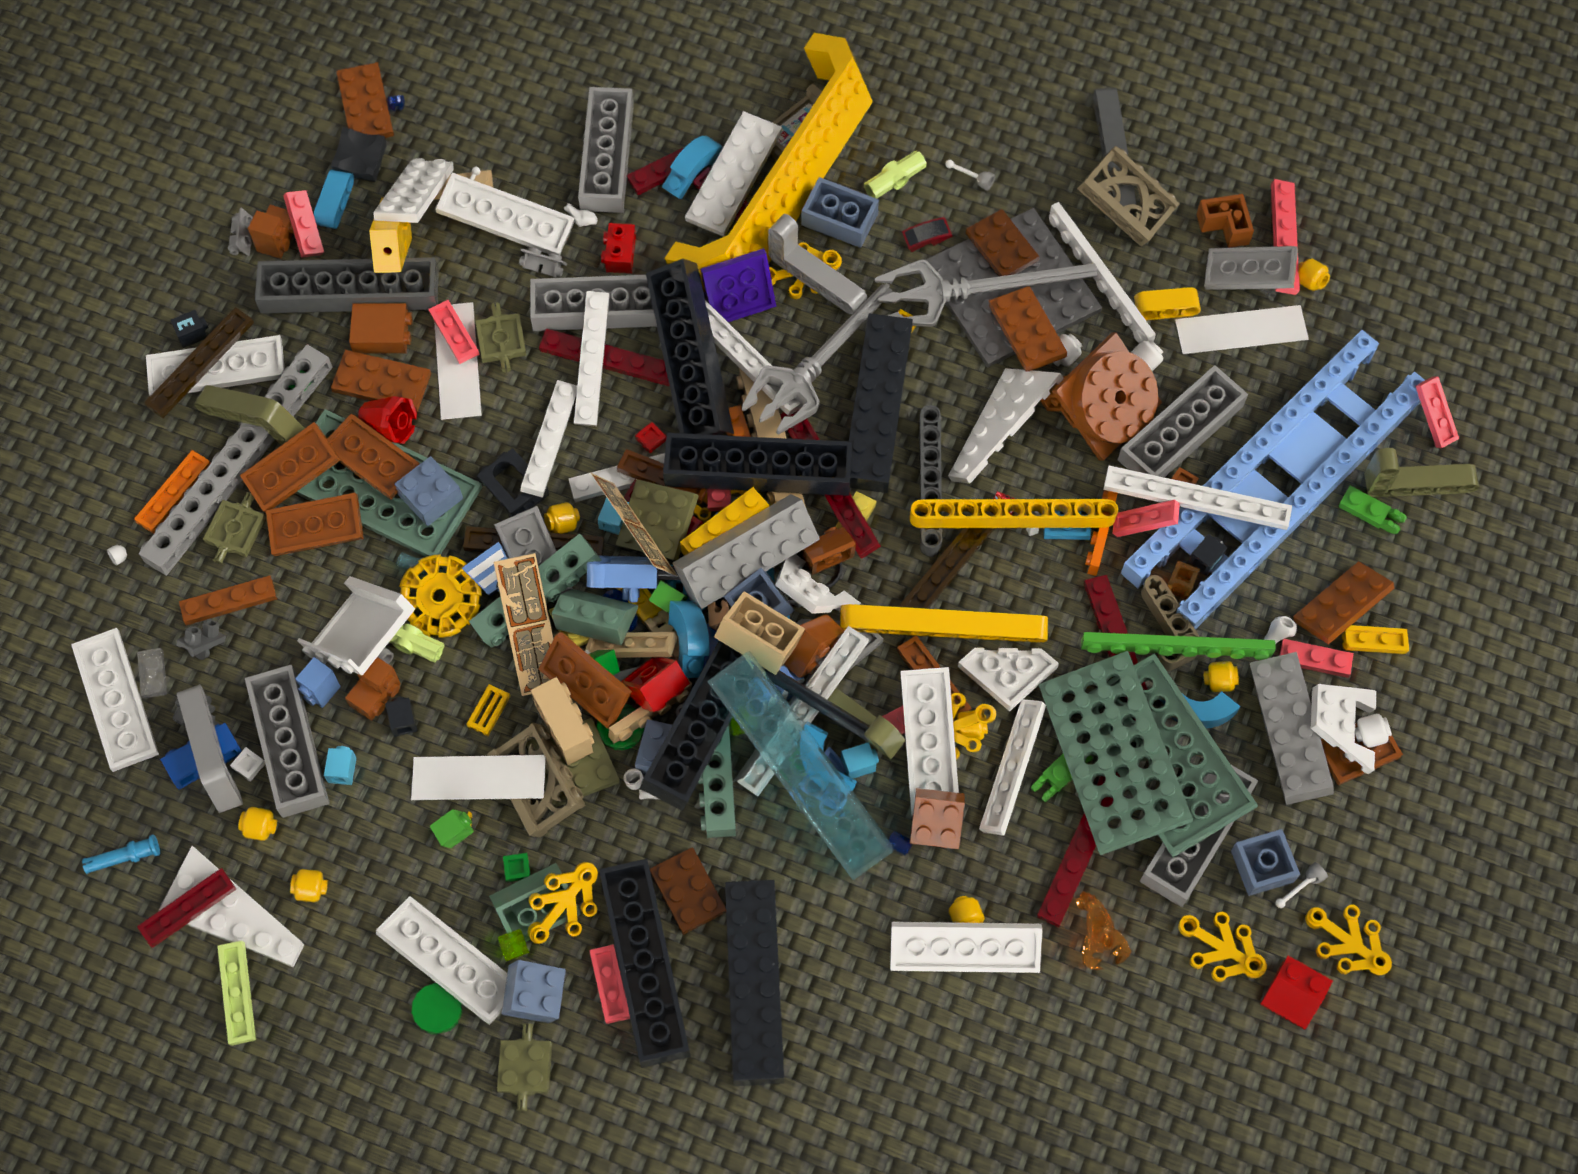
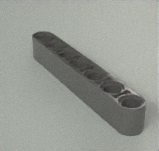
M1117 88L1094 89L1093 101L1103 158L1114 146L1123 149L1128 155ZM1109 162L1108 172L1111 177H1114L1112 174L1114 166L1116 171H1121L1114 162ZM1117 185L1121 193L1119 203L1123 207L1130 204L1137 205L1134 185ZM1114 190L1112 192L1109 191V194L1114 198ZM1130 210L1129 212H1130L1133 216H1135V212H1137V211H1136V210Z
M926 405L920 413V500L942 499L941 413L938 407L934 405ZM932 417L934 420L928 421L925 418ZM931 437L935 440L927 441L925 438ZM926 458H933L935 461L929 462ZM932 478L935 482H928L925 479ZM920 512V516L926 515L924 512ZM920 528L921 552L928 557L938 555L942 543V528ZM931 540L936 542V544L931 546L926 542Z

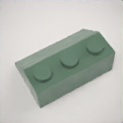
M571 589L560 594L552 611V617L558 630L622 646L638 610V605Z
M556 863L489 896L514 948L531 940L527 933L529 926L534 922H542L557 903L545 904L542 909L535 910L528 902L529 897L534 893L546 894L569 888L567 883L560 884L558 889L550 890L544 884L546 875L550 873L562 874ZM552 878L549 881V885H553L556 879ZM536 898L533 904L537 905L540 903V898ZM576 904L577 916L581 915V913ZM566 909L549 930L567 922ZM543 931L538 932L536 937L543 934Z

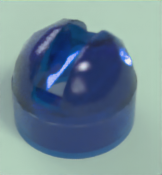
M404 95L387 97L391 110L396 111L395 106H399V111L404 108Z

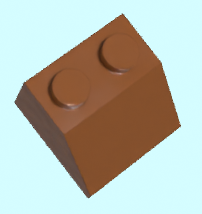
M832 527L824 532L825 535L819 537L820 540L801 550L811 575L854 557L856 544L844 527L838 529L837 527Z

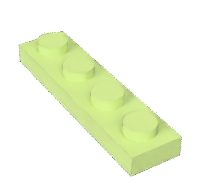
M237 941L219 945L218 955L228 1044L236 1045L255 1041L256 1035L245 942Z

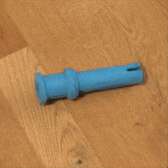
M153 834L145 840L138 842L129 841L126 847L82 859V864L86 865H83V869L86 874H89L90 872L130 860L132 862H139L141 858L147 856H159L160 847L156 836Z

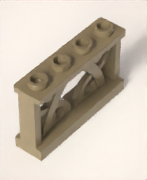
M1114 146L1077 188L1141 247L1150 241L1156 231L1179 205L1173 194L1166 192L1155 178L1150 177L1144 172L1140 164L1133 162L1127 153L1117 146ZM1109 162H1114L1121 169V171H1116L1115 166L1113 167L1112 174L1114 177H1111L1108 172ZM1102 170L1105 180L1097 183L1093 179ZM1117 185L1137 186L1140 206L1130 204L1123 207L1119 203L1121 193ZM1114 190V198L1108 193L1109 191L1112 192ZM1154 200L1163 207L1161 214L1149 212V209L1155 210L1158 208L1154 205ZM1130 210L1138 211L1135 212V217L1129 212ZM1148 217L1157 220L1150 229L1145 227Z
M536 723L530 724L528 728L498 749H493L487 755L508 756L509 753L518 747L520 755H526L525 746L527 741L531 738L537 740L539 749L535 751L533 748L534 744H531L528 753L529 755H544L546 757L545 769L548 770V782L544 798H540L541 802L536 799L534 805L531 798L510 800L529 836L542 837L548 833L549 829L578 809L583 808L585 803L582 791L575 786L571 779L573 778L572 772L561 760L562 754L560 750L553 745L550 739V731L546 726ZM564 791L568 799L567 804L563 808H557L552 804V801H563L559 798V795ZM548 809L554 812L553 815L544 821L541 820Z

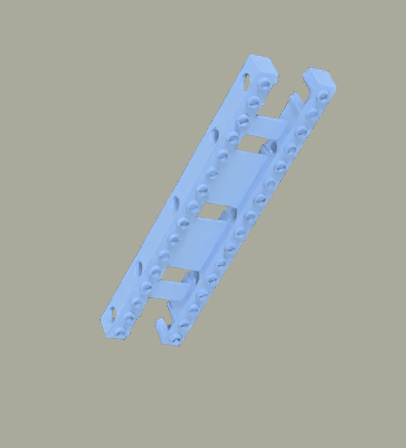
M1361 330L1203 485L1205 487L1292 505L1288 529H1279L1181 507L1179 509L1178 524L1159 528L1124 563L1121 574L1135 587L1139 588L1142 584L1144 585L1146 578L1150 576L1151 570L1155 565L1159 568L1161 566L1164 567L1167 560L1180 547L1191 556L1192 552L1205 538L1195 529L1202 522L1205 523L1210 517L1240 541L1242 545L1230 557L1224 554V557L1210 572L1212 575L1205 582L1201 581L1197 590L1185 602L1183 600L1180 602V607L1175 614H1182L1186 620L1191 622L1196 630L1421 403L1415 386L1425 381V379L1415 371L1411 375L1408 374L1404 382L1393 393L1390 392L1386 400L1376 410L1344 385L1346 382L1353 380L1361 362L1364 365L1371 362L1379 345L1376 340ZM1329 401L1357 423L1359 427L1346 439L1314 413V411ZM1271 458L1300 482L1301 485L1287 497L1255 469L1260 464H1265Z

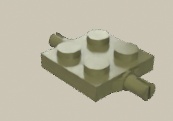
M492 303L493 316L475 320L483 363L500 361L502 372L506 373L505 365L507 372L511 371L509 359L527 356L519 313L501 314L500 303H496L497 310L495 309V304Z
M246 492L242 503H231L222 500L203 538L205 543L218 548L213 558L214 562L222 564L227 553H236L244 557L248 556L266 519L265 514L254 511L250 507L254 500L251 493Z
M526 1023L523 1024L522 1039L515 1041L501 1040L497 1092L517 1095L516 1111H527L528 1096L536 1093L549 1094L552 1042L532 1039L533 1024L530 1023L528 1025Z

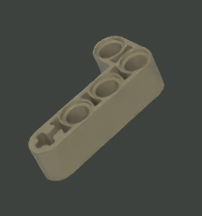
M1151 575L1146 578L1141 595L1165 635L1199 637L1189 620H1186L1180 613L1175 614L1180 605L1165 581L1158 575ZM1160 606H1167L1170 611H1164ZM1172 625H1179L1182 630H1175ZM1172 654L1175 660H1168L1165 656L1158 655V659L1166 671L1174 670L1197 657V655L1186 657L1183 654Z

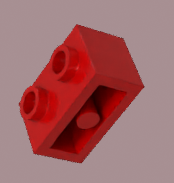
M609 223L608 232L604 231L603 243L606 245V250H602L601 263L605 264L606 272L632 274L636 243L635 225Z

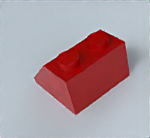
M664 657L650 658L621 681L632 691L630 696L643 709L652 712L663 709L667 701L681 695L684 692V688L690 684L678 662Z
M1288 955L1281 963L1260 1005L1305 1030L1323 1002L1333 980Z

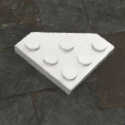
M974 648L958 662V667L1007 710L1011 711L1038 684L1042 683L1058 668L1059 663L1041 648H1032L1031 651H1018V648H998V650Z

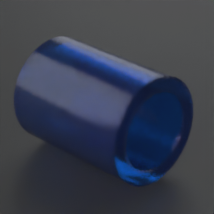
M894 830L886 845L906 856L913 844L910 843L909 838Z

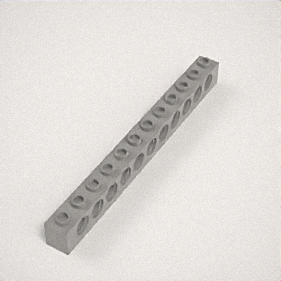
M306 345L303 350L297 352L291 365L282 371L278 381L269 387L265 397L280 403L294 417L333 368L329 357ZM301 370H308L306 373H299ZM295 385L294 389L287 390L288 386ZM241 422L237 432L228 438L226 445L220 452L214 455L212 463L208 468L199 474L198 480L192 487L186 490L179 504L171 509L169 516L163 523L157 526L150 540L142 545L139 555L146 564L165 576L168 575L215 516L222 500L227 501L243 481L240 475L254 466L275 439L263 427ZM254 438L252 441L246 442L247 439ZM240 455L237 459H232L234 456ZM226 472L224 476L218 477L219 474ZM207 490H212L209 494L204 495ZM198 507L196 511L190 512L191 509ZM184 525L180 530H175L178 526ZM169 543L167 547L161 548L163 544Z

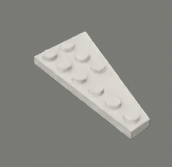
M1005 368L948 475L951 481L970 484L988 464L987 459L994 451L999 452L1003 447L1002 442L1008 436L1012 437L1035 412L1034 407L1041 399L1045 400L1051 394L1049 390L1055 383L1059 384L1064 379L1061 373L1025 372V370Z
M191 846L159 911L219 870L193 846ZM233 881L232 883L237 890L187 924L231 943L243 941L245 942L246 949L294 967L304 947V944Z

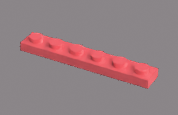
M1274 179L1271 183L1273 247L1297 246L1294 183ZM1298 255L1294 288H1275V291L1297 295L1300 291Z

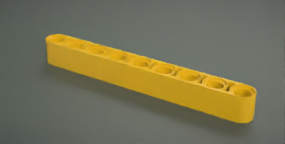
M921 499L913 502L911 505L910 522L916 528H1106L1114 524L1118 513V505L1110 499ZM944 511L947 512L949 515L941 516L939 512ZM967 511L970 512L972 515L965 516L962 514V512ZM991 511L995 513V515L988 516L985 512ZM1014 511L1017 512L1019 515L1012 516L1008 512ZM1033 511H1038V512H1040L1042 515H1041V516H1035V515L1032 514V512H1033ZM1056 511H1061V512H1063L1065 515H1064V516H1059V515H1057L1055 512H1056ZM1079 511H1084V512H1086L1088 515H1087V516H1082V515H1080L1078 512H1079ZM1102 511H1108L1111 515L1106 516ZM916 512H924L926 515L918 516Z
M854 604L841 605L840 626L844 630L850 626L857 632L1038 643L1048 641V617L1041 615Z

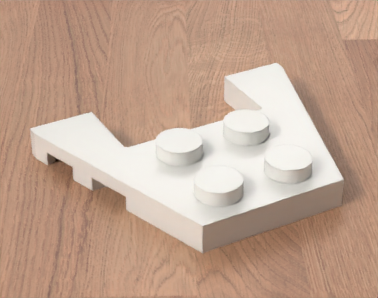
M794 554L783 561L775 586L812 614L830 613L833 609L840 612L841 605L846 604L860 605V602L846 591L834 596L829 592V588L826 585L814 581L811 575L802 569L806 561L798 555Z
M1323 684L1314 686L1312 688L1311 729L1331 746H1338L1345 752V757L1351 762L1355 760L1363 766L1361 768L1366 774L1373 772L1375 752L1355 743L1356 707L1369 713L1376 709V691Z

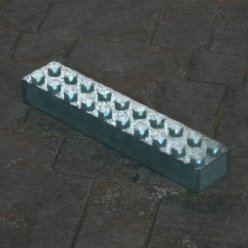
M750 650L707 681L852 880H855L893 852L894 847Z

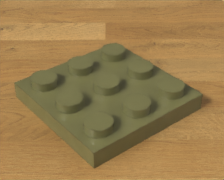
M636 480L629 506L664 557L668 560L677 561L681 553L680 541L686 537L699 496L695 493ZM623 522L616 545L644 553Z
M592 718L584 720L582 724L587 723L593 734L592 738L595 742L592 744L593 753L568 766L563 756L561 757L563 764L572 772V781L582 791L584 796L616 785L620 781ZM551 736L550 739H551L553 745H555V746L557 747L556 743L554 742V740H553V738H552V736ZM536 739L527 741L525 746L527 752L531 744H534L533 748L535 751L539 749ZM545 769L544 791L548 782L547 769ZM564 791L559 795V798L563 801H552L555 807L567 803L568 799Z

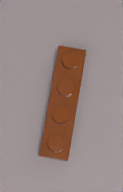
M266 576L179 601L185 625H190L277 600L271 576Z
M917 635L897 647V652L911 670L941 668ZM950 680L951 695L953 693H960ZM960 696L955 697L954 702L956 704L961 702ZM967 701L962 707H959L953 721L957 720L958 713L972 710Z

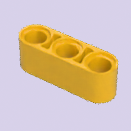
M1196 288L1144 291L1134 296L1135 306L1145 320L1190 317L1197 315L1201 311Z

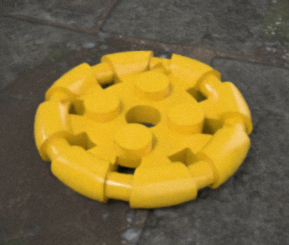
M441 554L427 556L418 560L419 563L413 568L410 567L405 572L399 585L401 588L400 594L405 597L415 610L419 607L423 612L417 617L413 611L407 619L410 625L415 626L424 635L429 637L437 635L439 638H445L462 632L460 629L467 624L470 625L469 621L478 614L481 606L479 605V598L482 596L481 587L462 569L467 563L451 555L449 557H441ZM440 566H447V572L439 573ZM425 570L428 575L421 580L418 575ZM463 575L466 580L460 584L456 578ZM410 589H417L416 597L409 596ZM439 589L444 590L446 593L445 599L441 602L434 601V592ZM463 594L470 595L469 603L464 602ZM458 611L462 617L454 622L451 616ZM432 618L440 620L439 626H432Z

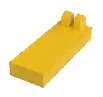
M1351 625L1342 634V640L1344 641L1342 645L1345 650L1406 654L1409 652L1407 629Z

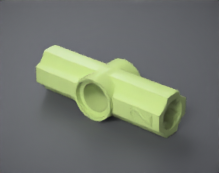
M914 151L898 162L894 160L886 164L881 173L864 183L868 196L877 199L893 188L896 190L902 188L911 176L926 168L927 163L924 156L920 152Z
M410 624L402 625L389 641V643H392L394 647L409 655L414 653L434 663L440 659L444 648V643L424 635L421 630Z

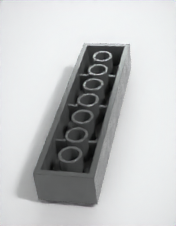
M435 257L405 258L401 272L374 273L373 259L258 261L255 301L260 313L352 311V303H406L408 310H429L438 305L439 270Z

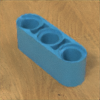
M332 169L329 171L313 213L316 225L337 229L353 187V174Z

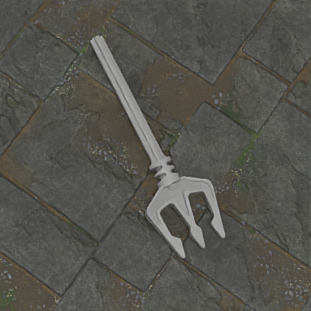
M918 260L878 276L874 281L892 284L898 276L920 274L924 285L902 293H889L878 298V302L891 304L899 301L925 302L928 304L926 315L903 317L896 312L888 316L913 319V326L933 327L938 321L945 302L950 301V297L957 300L960 295L962 299H967L968 295L973 293L1096 277L1097 266L1094 263L971 281L961 277L959 282L953 278L952 283H949L947 279H942L941 275L928 261Z
M887 283L885 285L882 284L812 357H805L796 368L764 366L742 405V411L756 404L758 399L757 393L766 383H771L780 387V390L773 402L765 406L759 419L760 423L774 416L775 410L792 399H797L803 407L793 417H784L777 428L776 434H781L815 414L819 406V399L811 382L821 374V366L868 318V313H873L881 305L882 302H878V298L892 293V290L889 288L890 285Z

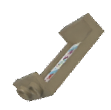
M814 84L807 88V96L772 122L782 127V133L771 151V155L776 161L822 93Z

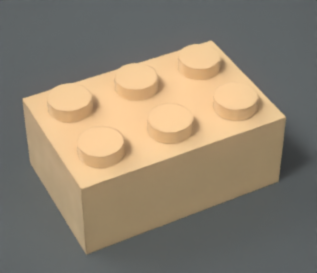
M744 591L722 619L714 637L776 675L796 648L805 628Z
M555 677L532 689L531 694L534 704L567 766L593 753L592 744L595 743L592 738L593 734L587 723L582 724L584 723L581 717L582 714L577 704L572 702L571 694L565 682L560 684L558 678Z

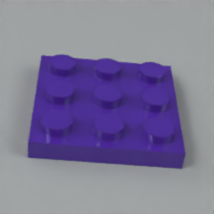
M764 248L700 269L707 302L727 322L776 307L767 253Z

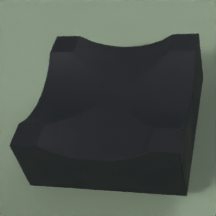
M343 127L338 149L331 164L332 169L351 173L355 178L376 182L387 146L385 137L365 134Z

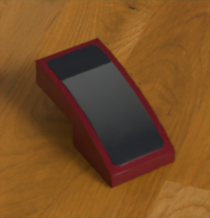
M945 217L932 219L902 231L911 252L930 243L935 246L953 237Z

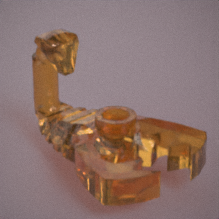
M1085 891L1081 892L1080 898L1076 899L1078 908L1088 911L1087 935L1084 938L1082 949L1083 965L1090 969L1103 970V968L1097 965L1103 959L1092 957L1093 953H1103L1104 950H1112L1117 945L1118 948L1111 954L1118 956L1115 961L1117 965L1122 963L1132 952L1126 939L1114 928L1113 921L1104 905L1094 895Z

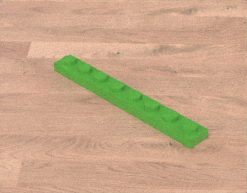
M1084 632L1081 639V650H1087L1091 653H1098L1103 650L1120 654L1128 651L1139 655H1145L1150 652L1159 653L1162 656L1183 654L1186 657L1207 655L1210 658L1230 656L1233 659L1254 657L1257 660L1271 658L1276 649L1275 640L1095 632Z

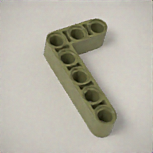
M206 385L194 402V406L207 415L263 427L280 445H283L305 429L280 403L266 397Z
M1383 448L1376 451L1364 473L1367 495L1371 497L1471 493L1479 489L1476 467L1473 464L1399 467L1397 453L1394 448Z
M835 688L828 698L830 702L870 726L864 733L869 740L866 742H869L871 746L887 758L892 759L906 741L897 728L881 715L875 717L838 688Z

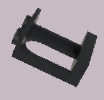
M513 448L508 452L500 454L495 462L490 466L486 465L477 475L479 483L482 484V487L485 486L506 509L509 518L533 508L549 496L548 487L546 486L543 497L524 492L514 500L495 479L497 475L510 465L514 466L523 477L525 476L528 464Z

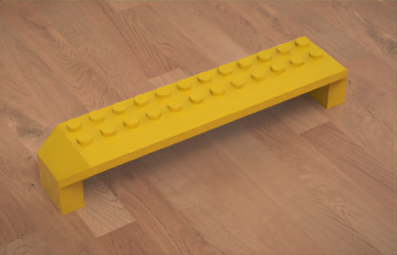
M813 33L805 45L804 50L817 78L829 80V82L729 235L702 247L675 242L664 258L667 264L683 258L697 263L703 292H705L701 268L763 248L767 253L769 264L771 258L768 247V230L782 214L790 215L795 221L798 219L818 178L825 177L873 101L846 38Z

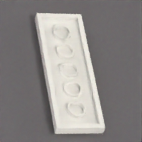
M743 111L689 208L685 220L724 237L780 137L782 127Z
M416 158L411 160L373 212L374 221L418 223L453 172V162H446L443 159L425 161L422 158Z
M455 173L451 174L436 207V213L525 246L539 249L544 253H553L559 256L575 220L574 217Z
M281 336L237 341L188 393L202 391L206 385L224 388L279 379L282 371L285 369ZM196 348L146 355L149 396L158 389Z
M115 628L71 644L111 771L114 772L159 755L119 630Z
M949 667L901 671L912 816L916 788L959 793Z
M411 896L376 930V935L487 1024L490 1025L502 1012L507 973Z
M892 922L890 970L1040 973L1042 925L1020 923Z

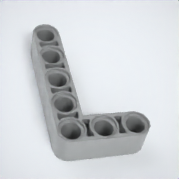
M782 214L768 230L769 256L781 268L848 314H853L867 299V295L862 288L798 245V225L790 215Z
M199 684L177 692L197 770L213 804L219 813L243 805L240 792L226 768L202 686Z

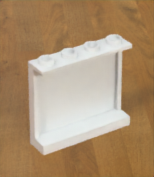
M349 576L344 584L353 593L312 643L300 638L297 641L304 647L302 651L310 658L316 657L324 664L329 662L333 667L337 669L341 667L349 674L355 672L363 675L415 608L402 594Z

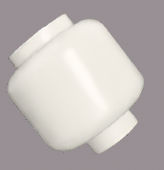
M1061 334L1059 338L1067 350V357L1053 363L1056 366L1061 364L1069 367L1081 355L1082 344L1072 334Z
M1143 340L1131 352L1142 358L1152 371L1163 361V351L1152 340L1149 342Z
M1380 714L1360 718L1357 722L1358 728H1355L1357 742L1362 741L1367 748L1385 744L1388 742V736H1392L1387 718H1382Z

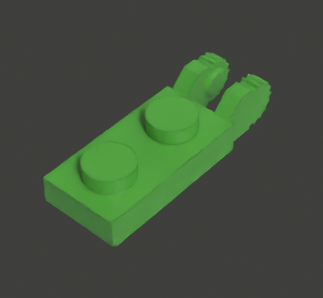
M1351 485L1338 505L1339 508L1365 522L1392 534H1397L1400 531V526L1391 520H1384L1385 517L1399 523H1404L1406 520L1404 513L1397 509H1391L1390 506Z
M1064 754L1051 764L1031 786V789L1036 792L1046 781L1052 785L1043 794L1042 800L1044 802H1047L1055 793L1060 792L1072 780ZM1091 755L1088 756L1085 763L1089 764L1093 757Z

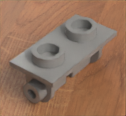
M240 208L239 213H235L232 217L231 233L236 235L230 236L228 250L232 255H238L239 252H243L245 255L250 256L252 238L248 227L253 217L242 208Z
M529 247L528 250L521 248V251L525 253V257L521 256L519 265H522L524 269L538 272L541 264L543 265L541 273L555 278L562 276L563 268H560L561 264L567 266V263L561 260L562 256L553 253L545 256L541 254V250Z

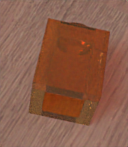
M1177 561L1168 584L1172 594L1188 599L1200 569Z

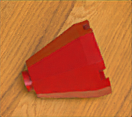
M391 396L365 402L358 411V418L390 442L405 444L414 433L415 425H412V419L416 420L417 412L412 399Z

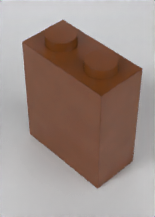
M352 303L349 340L352 351L358 353H407V345L411 344V333L408 331V325H412V312H408L406 303Z

